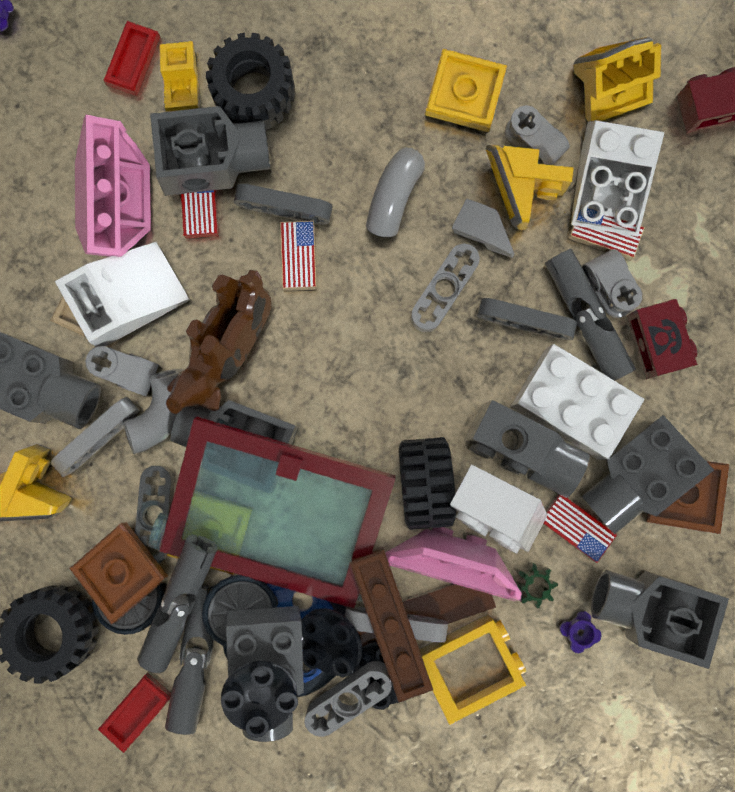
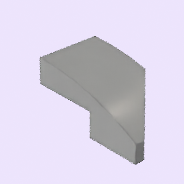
M466 199L452 226L454 233L485 244L488 250L513 258L515 253L498 211Z

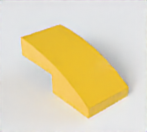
M193 41L160 44V72L164 80L165 111L200 108L198 73Z

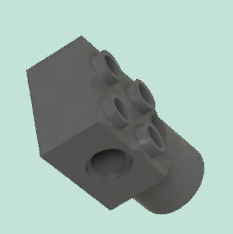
M220 106L150 114L156 178L165 196L233 188L239 173L270 169L264 120L232 123Z
M0 332V409L29 422L46 424L53 418L77 429L83 428L89 422L98 406L101 386L75 375L72 361Z
M228 400L218 411H212L202 406L183 408L176 416L170 439L171 442L186 447L193 419L196 416L291 445L299 427ZM207 441L202 460V467L269 493L274 491L280 477L275 475L279 462Z
M494 400L481 406L464 440L471 444L469 450L486 459H493L495 456L502 460L500 466L517 475L519 473L522 475L528 473V479L565 498H568L579 485L590 458L588 453L566 443L557 432ZM505 432L511 435L513 441L509 449L502 442Z
M662 415L607 460L609 474L582 495V497L615 535L642 512L653 516L659 515L713 472L714 469L671 422Z
M605 570L600 575L593 592L591 614L593 618L623 627L626 638L639 647L709 669L729 598L647 571L638 579Z
M299 606L227 611L228 677L234 670L246 663L270 661L281 665L292 675L297 686V696L304 693L302 625ZM293 712L283 724L267 731L262 737H251L245 730H242L243 735L250 740L258 742L282 739L293 731Z

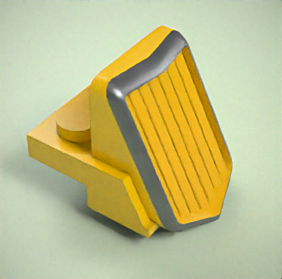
M645 37L598 47L575 60L573 64L574 74L584 82L585 118L588 122L595 120L603 121L653 103V80L660 78L661 74L660 43L653 44L652 38Z
M489 144L486 146V152L511 224L518 230H526L530 221L533 193H537V198L544 200H556L558 196H563L572 182L574 167L538 164L540 149L510 146L502 148L499 145Z
M36 444L14 453L7 471L0 474V521L48 519L59 515L69 505L72 499L70 496L36 482L37 479L43 478L48 469L50 461L46 457L50 449Z

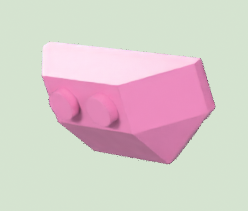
M91 115L84 116L75 158V229L85 254L122 257L151 230L150 164L136 143L125 132L126 129L121 121Z
M439 527L432 530L426 529L385 552L390 566L508 600L520 601L522 593L497 550L486 546L487 540L467 535L466 540L453 537V530Z

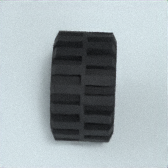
M245 33L237 34L238 39L233 41L228 37L224 40L225 46L223 48L217 46L213 50L215 58L209 57L207 62L209 71H206V80L214 104L222 108L232 123L234 121L235 123L264 120L265 130L272 128V121L275 120L279 124L283 120L282 112L289 113L292 108L290 101H294L295 85L289 58L285 56L284 49L279 44L274 46L273 39L268 36L261 40L259 33H252L251 37H245ZM248 73H261L269 78L267 85L256 93L243 94L234 90L236 82Z
M445 437L401 441L398 449L405 524L409 530L453 526L456 519V510L450 503L455 496V484L450 447Z
M54 585L27 593L10 603L11 608L4 610L0 616L4 620V622L0 623V648L3 652L0 655L1 663L7 661L10 664L7 671L12 675L17 672L21 673L19 679L27 682L34 677V684H42L48 679L50 682L58 680L84 662L90 656L88 652L94 649L97 641L92 638L99 633V626H93V621L97 617L94 612L90 613L88 607L92 605L88 598L81 601L79 597L82 593L76 589L68 592L67 586L61 585L54 588ZM40 614L52 617L59 624L62 631V644L59 651L48 650L38 642L34 628L36 619Z

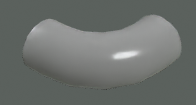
M407 147L400 149L386 165L374 192L367 216L366 228L371 233L382 237H391L398 234L409 195L425 170L423 156L417 150Z
M183 369L166 370L150 376L149 379L152 387L150 406L143 414L123 421L127 440L133 454L143 452L161 443L171 434L177 414L171 413L167 408L166 400L170 395L167 387Z

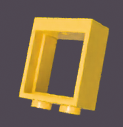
M489 614L448 634L446 642H432L419 649L433 686V693L449 725L526 686L521 674L526 672V669L517 652L510 654L505 644L506 641L510 640V637L501 620L494 622ZM489 633L510 676L455 703L435 660Z

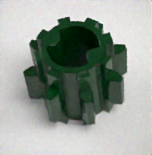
M530 562L527 571L516 570L520 576L519 581H516L522 593L520 602L524 604L532 600L533 605L537 609L540 608L542 600L548 599L553 602L554 599L550 595L551 589L557 587L558 583L549 580L551 572L549 568L544 567L542 570H537L536 564ZM535 577H540L541 585L536 586V592L529 593L528 585L534 583Z

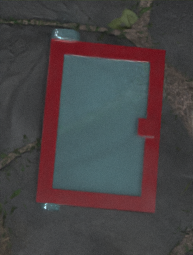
M196 416L193 419L169 515L164 513L158 515L151 531L149 547L179 557L188 536H203L213 541L218 548L211 567L247 576L258 581L354 609L356 602H363L349 561L373 552L396 475Z

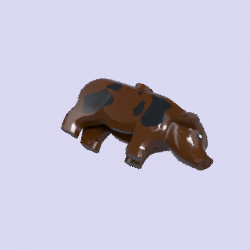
M249 270L248 274L241 276L239 280L223 274L218 275L213 283L212 288L216 292L217 305L209 310L203 322L197 319L191 321L186 330L187 336L190 338L189 365L167 387L170 395L166 400V405L171 413L177 414L188 406H202L212 411H218L221 390L217 386L237 373L256 342L270 313L271 297L269 292L263 288L262 277L258 271Z

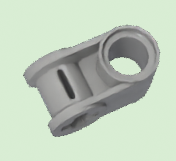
M525 105L517 108L505 127L506 139L514 147L540 149L538 164L553 165L570 147L564 134L554 128L532 106ZM525 124L526 127L523 129L519 128V126Z
M612 249L582 265L583 271L609 316L613 318L624 317L640 305L642 301L641 288L637 285L624 257L618 250ZM624 296L626 298V301H622L620 303L617 297L621 298Z
M105 346L94 347L87 354L85 361L88 371L94 376L113 382L121 388L143 396H147L151 386L149 377L156 373L159 364L132 354L128 355ZM102 358L112 362L110 368L100 365Z

